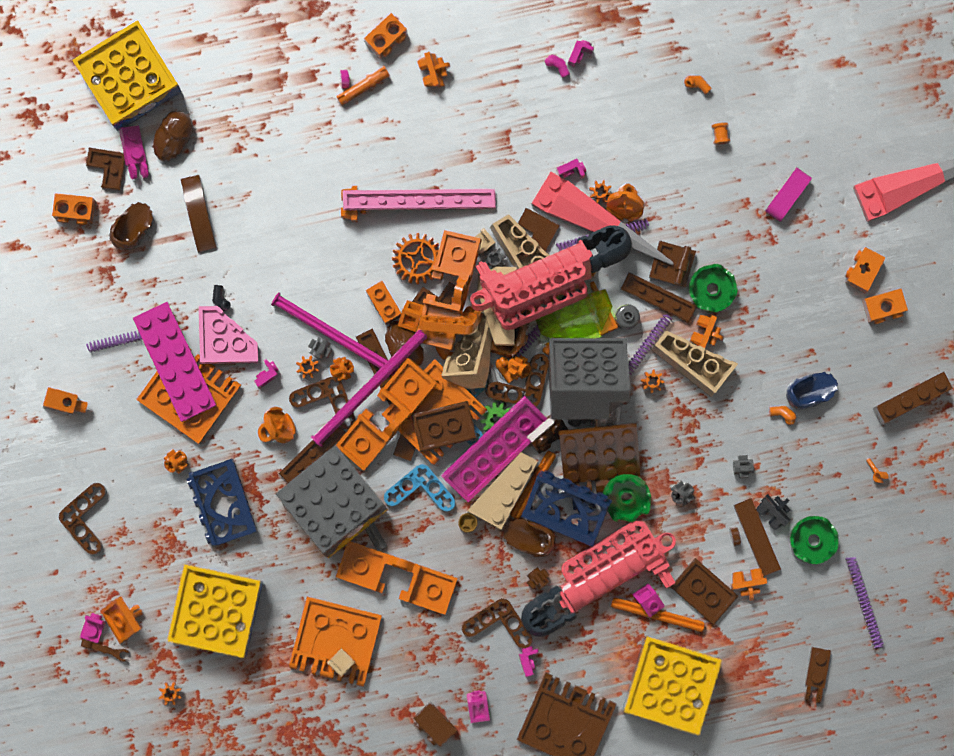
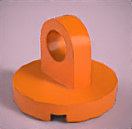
M628 183L620 187L618 192L612 193L608 197L606 204L607 211L618 220H623L624 218L628 219V221L639 219L643 215L645 207L644 201L637 195L635 187Z
M274 406L264 413V423L258 429V436L261 441L272 442L276 440L279 443L285 444L293 440V435L295 434L294 422L288 413L284 414L282 412V408ZM266 429L270 434L269 437L266 436Z

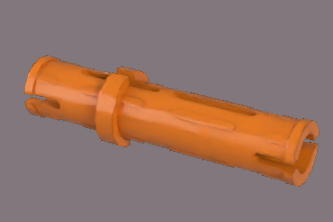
M382 66V68L371 75H365L366 78L336 95L340 104L344 106V104L371 87H377L376 84L390 77L385 66Z

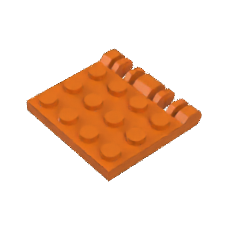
M199 354L194 357L197 364L200 361ZM200 364L199 369L217 406L181 422L158 371H156L136 400L200 444L242 385L235 380L227 392H225L233 378L230 376L226 378L219 388L215 383L220 379L223 371L219 369L209 381L208 378L216 366L213 364Z
M436 359L426 367L424 371L437 381L438 384L413 414L468 401L469 407L472 405L481 415L487 411L466 388L442 378L441 375L444 367ZM392 403L382 415L391 423L400 409ZM470 409L472 418L477 421L480 417ZM411 415L399 429V432L420 452ZM440 448L433 449L441 457L444 456ZM430 450L420 452L433 465L439 461Z
M307 596L289 668L296 670L300 655H303L300 671L304 672L307 658L310 657L315 659L311 668V674L316 675L319 660H322L320 676L333 679L335 670L327 662L342 648L355 661L350 667L352 671L349 676V683H354L356 671L360 670L356 685L364 687L382 615ZM338 674L337 680L342 681L344 674L342 676Z

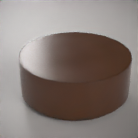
M736 526L731 527L729 532L733 546H739L741 544L739 530Z

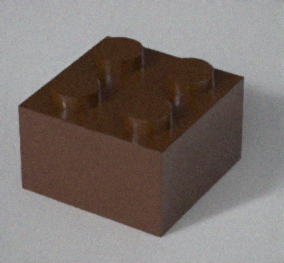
M431 701L413 717L415 721L413 725L420 732L424 730L429 735L427 740L434 747L436 745L441 747L457 731V728Z

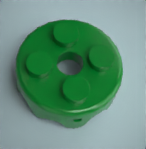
M711 264L699 268L689 283V296L697 308L708 313L721 312L729 307L734 301L738 290L734 275L720 264ZM709 284L717 286L718 291L716 294H710L707 291Z
M623 474L614 477L606 484L603 494L612 500L608 513L613 521L625 520L634 522L640 515H648L651 493L647 483L642 478L632 474ZM625 493L632 495L628 500H624L621 497Z
M808 516L799 520L792 528L789 539L790 548L793 554L802 562L808 564L824 563L838 550V532L827 518ZM812 534L816 535L819 539L818 544L815 546L810 545L808 542V538Z

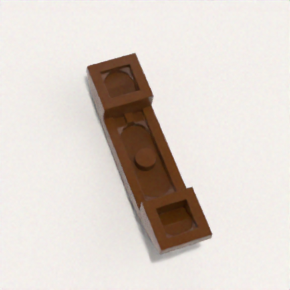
M195 175L182 178L181 184L197 251L199 253L216 249L200 176Z

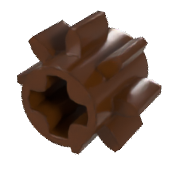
M537 567L527 575L529 581L526 583L531 589L536 587L539 591L550 582L547 579L550 575L545 568L540 570Z

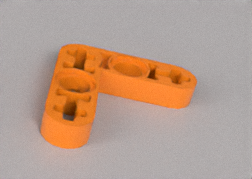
M468 306L460 318L424 315L419 317V328L426 331L472 334L482 320L483 311H476L472 306Z

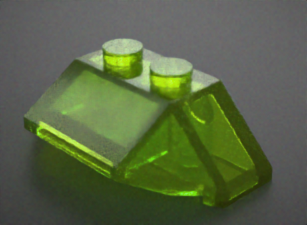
M606 289L589 293L583 300L536 319V323L541 335L548 338H585L603 330L613 306Z

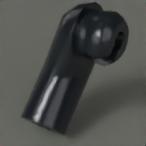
M214 285L213 304L223 311L229 310L231 303L222 296L223 286Z

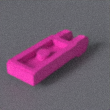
M139 125L121 127L119 133L130 178H137L135 165H139L141 176L148 178V167Z

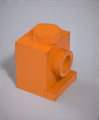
M407 300L398 326L416 332L424 305Z

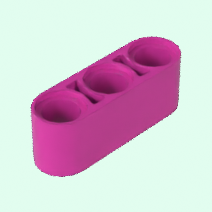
M796 167L765 212L781 222L812 178Z

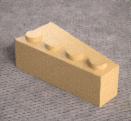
M509 214L490 226L491 231L513 267H516V270L550 256Z
M665 331L651 349L710 397L717 392L738 365L734 361H729L721 355L707 351L705 348L692 344L688 340L669 331Z
M521 452L467 512L501 530L538 461Z

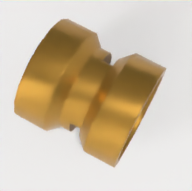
M465 513L459 518L458 526L463 532L470 533L476 529L477 519L473 514Z

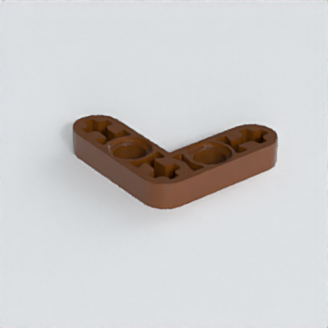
M536 354L531 358V371L526 377L524 388L501 382H491L485 388L488 398L515 405L521 400L522 392H524L523 396L530 397L531 394L533 395V399H535L533 404L537 407L541 401L549 365L547 356ZM539 358H541V361L544 362V365L539 366L538 370L542 371V374L539 372H532L533 370H537L538 364L535 363V360H538ZM532 376L539 377L540 384L538 386L531 384L530 379ZM496 385L497 390L503 391L504 387H506L504 394L496 393L495 395L490 391V388ZM510 390L517 392L518 397L516 400L509 399L508 392Z
M329 377L297 389L289 396V402L295 408H301L329 397L335 414L340 410L335 406V401L338 398H343L347 403L349 400L342 382L338 381L337 377ZM332 380L335 383H339L337 386L338 393L340 391L343 392V394L336 395L333 398L331 394H335L334 390L328 388ZM313 387L321 389V395L317 398L312 397L310 394ZM307 390L310 401H307V398H303L300 404L293 402L295 394L303 396L305 395L303 391ZM352 413L348 417L353 419V421L350 422L351 425L347 426L346 424H341V428L349 430V428L356 421L354 413Z
M101 483L91 484L59 513V520L81 547L88 554L92 555L98 554L102 550V542L81 517L106 496V488ZM94 487H101V495L93 496L92 499L95 501L92 503L85 494L88 493L91 496L95 492L93 490ZM80 499H86L88 502V506L84 510L79 509L77 506ZM74 506L75 510L80 514L77 516L74 513L71 516V521H64V513H71L73 511L71 507ZM78 526H83L86 529V533L82 537H78L75 533ZM91 534L92 537L89 539L91 542L98 543L96 545L97 550H89L90 544L87 541L83 544L82 540Z
M507 599L495 601L466 620L462 625V632L468 637H473L498 620H501L518 647L528 648L532 644V636L525 628L521 633L523 636L529 637L527 645L524 643L519 644L520 637L518 634L514 637L513 632L518 631L523 627V624ZM499 602L507 603V611L505 613L503 611L498 612L499 617L495 618L490 608L494 606V610L499 608ZM484 612H489L492 615L490 623L482 622L481 615ZM478 617V621L483 625V628L479 629V626H476L474 633L466 632V624L470 623L472 625L476 623L473 619ZM510 618L518 620L519 625L516 629L508 627V620Z

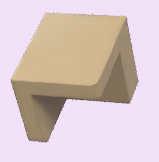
M485 228L475 236L482 239L478 253L480 257L496 244Z
M341 648L327 663L342 676L355 661Z

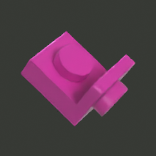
M577 40L567 65L574 67L576 62L580 64L584 54L581 50L592 54L594 47L591 46L592 44L586 40H581V42Z
M577 158L556 168L558 176H564V178L571 176L575 173L574 170H577L580 179H583L585 172H587L583 162H579Z
M265 359L264 363L269 368V371L266 372L264 370L256 375L257 379L254 382L259 389L278 377L276 371L279 369L273 361L269 362Z
M648 583L633 593V596L649 617L665 607L658 594Z
M91 613V616L85 615L80 638L99 643L106 623L105 620H102L103 616Z
M531 646L521 649L522 653L518 654L525 677L534 675L532 670H536L533 659H529L528 656L538 653V649L533 650Z
M473 691L466 694L470 722L489 721L486 692Z

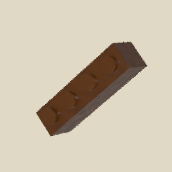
M942 372L877 405L873 410L879 422L883 425L953 389L945 372Z

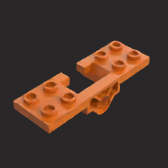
M444 230L435 266H432V278L442 280L444 274L459 277L456 281L454 297H452V304L449 305L437 302V296L427 294L426 299H423L424 307L421 316L432 315L460 318L481 246V238ZM422 330L427 335L422 344L453 350L457 334Z
M407 358L377 394L382 401L385 402L389 399L400 409L392 422L382 432L370 421L375 414L367 408L362 414H359L358 419L336 446L365 471L438 382L414 361Z
M351 541L347 543L336 578L382 593L385 584L379 581L385 564L414 573L408 592L401 590L400 600L444 615L446 614L458 578Z

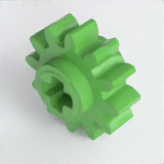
M493 402V408L490 405H486L485 407L488 412L482 415L485 416V419L480 421V423H486L483 430L490 429L497 422L493 419L496 414L502 418L511 407L504 409L505 403H501L498 407L497 402Z

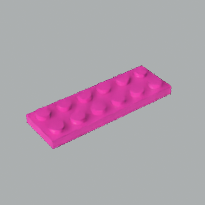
M165 302L133 317L134 323L181 422L217 406L169 303Z
M524 396L441 475L442 478L469 502L530 444L527 436L548 418Z

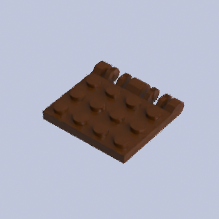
M636 423L559 431L563 478L569 479L575 485L580 486V482H586V487L592 492L591 481H595L597 494L603 493L609 479H613L616 476L632 474L641 478Z
M545 672L516 740L551 756H595L617 703L609 700L604 714H601L606 698L602 697L600 699L597 711L592 710L590 706L595 699V693L591 692L586 705L583 706L582 703L587 693L586 689L575 685L569 699L565 698L571 683L566 682L562 694H556L554 691L560 682V678L555 677L549 691L547 688L553 675Z

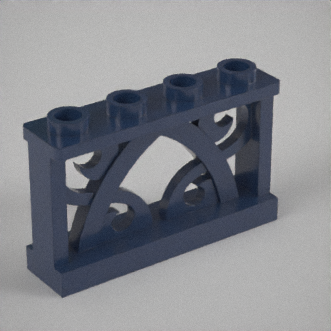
M233 458L188 473L190 478H187L189 488L194 490L195 496L193 501L196 508H200L201 514L199 519L202 526H206L207 533H205L208 544H212L215 547L258 532ZM224 467L228 469L218 479L211 473ZM207 475L213 479L214 483L211 484L205 481L207 484L206 488H201L198 481L201 476ZM224 484L226 487L227 484H231L232 489L227 492L221 485ZM218 489L224 495L237 496L238 500L233 502L228 509V517L217 513L211 508L212 499ZM201 493L207 494L204 502ZM239 508L240 514L235 515L234 513L235 519L232 518L233 509ZM208 515L216 519L211 524ZM225 523L228 524V533L224 537H218L215 534L214 528L219 525L221 531H223ZM233 525L247 526L248 530L232 535Z
M540 471L521 517L593 547L612 500L608 499L604 494L591 492L585 486L574 485L569 479L555 477L552 472ZM544 483L553 487L552 491H549L547 488L545 489L546 494L549 496L548 498L542 494L540 489ZM536 495L543 500L537 508L532 506ZM571 497L577 505L580 514H572L566 520L561 519L560 510L554 502ZM590 503L596 504L600 507V513L598 515H588V513H591L595 510L590 508ZM553 508L555 510V515L548 513V511L552 510ZM580 518L581 520H577L578 525L572 523V519ZM589 520H598L594 532L589 530Z

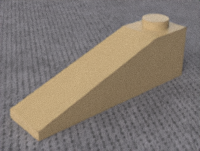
M495 267L490 269V271L496 270L497 273L502 272L505 275L515 271L516 267ZM480 274L478 275L477 291L482 290ZM479 298L480 301H481V304L484 303L485 300L482 299V298ZM491 307L483 310L495 346H514L515 329H503ZM508 318L506 319V322L511 323L512 320H509Z
M484 313L474 333L465 334L461 341L455 344V351L445 360L441 375L443 379L467 389L485 388L489 373L492 336Z

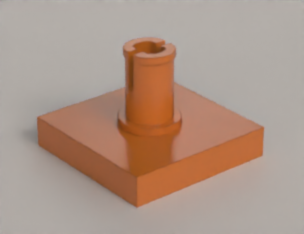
M122 596L113 600L100 611L119 644L141 630L135 618L142 616V610L135 612L140 607L136 604L128 608Z

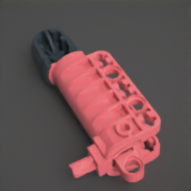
M610 225L590 233L589 236L578 238L577 244L505 275L502 272L497 273L496 270L490 271L486 262L483 263L481 261L476 266V269L480 274L482 290L472 294L470 299L472 308L476 311H483L491 307L501 327L505 330H513L583 300L588 294L587 285L584 281L592 278L591 273L600 271L601 267L607 268L621 262L630 254L632 247L630 235L624 228ZM594 248H596L597 252L599 253L595 256H593L591 250H593ZM559 295H565L567 297L562 301L556 299ZM478 298L485 300L482 304H476L474 301ZM524 310H530L532 312L527 316L521 314ZM509 318V320H512V322H506V319Z
M634 521L595 543L593 547L590 546L562 564L561 571L566 582L559 587L557 585L550 589L549 593L544 592L525 605L521 614L523 627L529 634L536 637L547 636L565 626L566 621L571 622L575 620V612L645 570H651L653 575L657 574L665 588L673 585L676 582L667 569L670 565L664 553L675 546L676 539L674 535L662 533L654 538L644 522ZM635 525L641 527L639 529L640 533H632L631 535L627 533L629 531L633 532L636 529ZM620 534L625 537L622 545L617 543V537ZM664 536L672 538V544L669 547L662 545L661 540ZM612 544V545L614 546L613 548H612V547L607 548V549H606V552H607L606 554H605V553H599L598 555H596V554L594 553V552H596V551H597V552L601 551V550H602V545H603V546H609V545ZM590 554L592 561L586 565L583 558L585 555ZM579 563L583 567L582 569L581 567L574 568L573 574L569 572L567 573V571L569 570V565L574 567ZM557 594H560V605L562 608H568L570 613L561 615L560 619L553 623L548 621L546 623L547 626L540 629V627L545 625V620L548 618L554 619L557 611L553 605H544V610L541 612L536 610L531 613V611L535 608L541 609L544 602L549 599L553 600Z

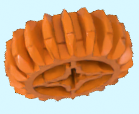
M416 233V239H413L412 235L409 234V241L403 237L402 242L404 244H396L400 250H393V253L398 255L392 257V261H398V263L393 264V268H400L396 274L404 273L401 278L403 281L408 276L409 284L412 283L413 279H416V285H419V279H423V283L426 284L427 280L425 277L428 276L431 281L434 279L431 273L433 272L432 266H435L439 251L435 249L438 248L439 244L435 243L432 245L434 241L432 237L426 241V234L423 235L422 239H419V233ZM419 244L415 252H404L409 246ZM425 246L431 250L434 257L433 261L423 255ZM420 252L421 259L423 258V260L418 261V263H416L415 266V260L412 259V257H417V255H419ZM402 257L411 261L410 272L403 266ZM420 266H431L426 272L416 274Z

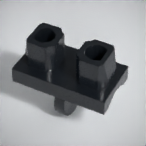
M767 494L756 508L762 516L769 511L774 515L768 522L774 530L782 525L786 526L791 520L787 516V513L790 511V508L786 505L790 501L788 498L782 501L777 496L773 500Z

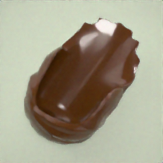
M171 111L162 119V123L154 135L152 145L153 153L158 159L162 161L167 160L168 162L171 159H175L188 143L193 132V122L186 113Z
M132 203L111 225L109 238L112 244L119 250L127 251L134 249L151 227L153 211L150 210L151 207L146 203Z
M399 321L390 322V326L386 327L385 343L388 346L391 357L415 334L414 331L399 327ZM421 345L407 357L418 366L422 365L424 360V349ZM406 359L398 366V368L401 367V365L406 361Z
M525 519L509 521L503 530L504 539L507 540V544L525 554L532 555L534 558L548 556L556 544L555 535L551 529Z

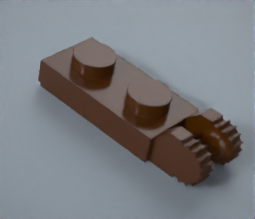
M811 647L805 679L804 701H809L812 686L818 687L815 700L816 703H821L831 650Z

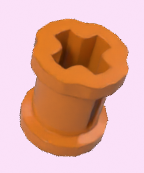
M728 123L711 125L712 129H714V145L731 142L727 132Z

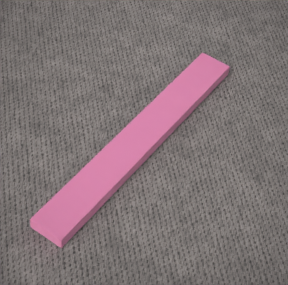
M495 189L342 191L343 211L496 208Z

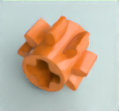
M605 180L602 181V184H598L595 181V188H589V191L593 192L590 198H595L596 203L602 200L606 203V197L611 195V193H608L611 186H606ZM602 188V189H603V193H606V194H602L601 196H598V192H597V191H599V189Z
M520 355V357L515 356L509 360L507 369L511 373L510 376L518 380V378L523 379L529 375L531 366L527 362L528 359Z
M302 356L303 361L301 363L296 362L300 366V369L296 372H303V379L307 375H310L313 379L314 371L319 372L315 368V365H318L319 362H312V356L309 359H305ZM309 362L312 367V370L308 369V371L305 372L303 365H307Z
M346 357L333 359L334 364L330 366L331 375L337 377L338 381L350 379V373L354 372L353 363L346 359Z
M655 369L652 370L651 374L644 372L646 379L640 380V382L645 383L643 390L646 388L650 389V394L653 393L655 388L660 391L661 388L658 385L665 383V381L660 380L662 373L655 374ZM649 377H650L651 379H653V378H656V379H657V381L655 382V383H656V386H655L654 384H652V385H649V384H648V382L650 381V380H649Z
M172 449L163 458L165 460V468L171 473L176 471L180 474L188 466L186 463L187 456L180 450L175 452Z
M165 682L166 688H159V691L162 692V696L159 699L164 698L166 700L165 705L169 701L176 705L175 699H182L179 695V691L182 688L177 689L175 687L176 682H173L172 686ZM168 688L170 689V691H175V694L172 695L173 699H171V697L166 696V693H168Z

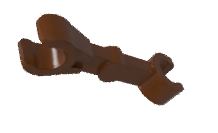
M83 639L81 642V647L113 655L122 662L127 661V659H122L120 653L123 651L130 653L127 649H113Z

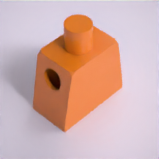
M48 387L43 407L73 415L74 411L85 413L88 402L77 400L78 395ZM63 400H71V405H63Z

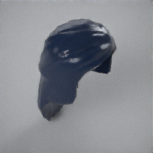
M825 371L796 378L786 388V399L792 407L798 410L815 407L834 397L835 392L838 391L837 380L831 373L826 374Z

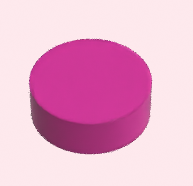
M347 69L340 70L341 89L349 88V73Z

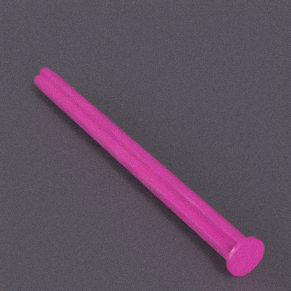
M280 292L273 299L272 306H278L378 368H381L388 361L280 296ZM397 367L391 375L393 376L399 368Z
M418 330L314 436L311 435V438L322 447V443L427 338V335L422 330Z

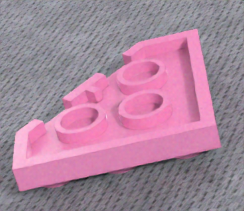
M218 306L198 307L200 364L258 363V343L246 334L234 320H231Z

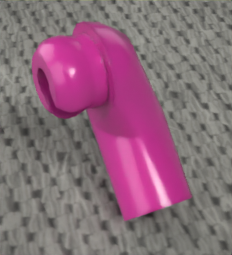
M554 54L545 58L546 66L557 67L561 78L570 75L563 58Z

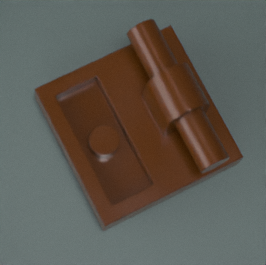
M659 240L657 250L670 259L673 265L654 258L649 278L686 288L696 251L691 250L689 246L681 247Z
M549 415L545 422L527 436L538 454L547 451L555 440L560 439L559 431L568 430L563 419H550Z

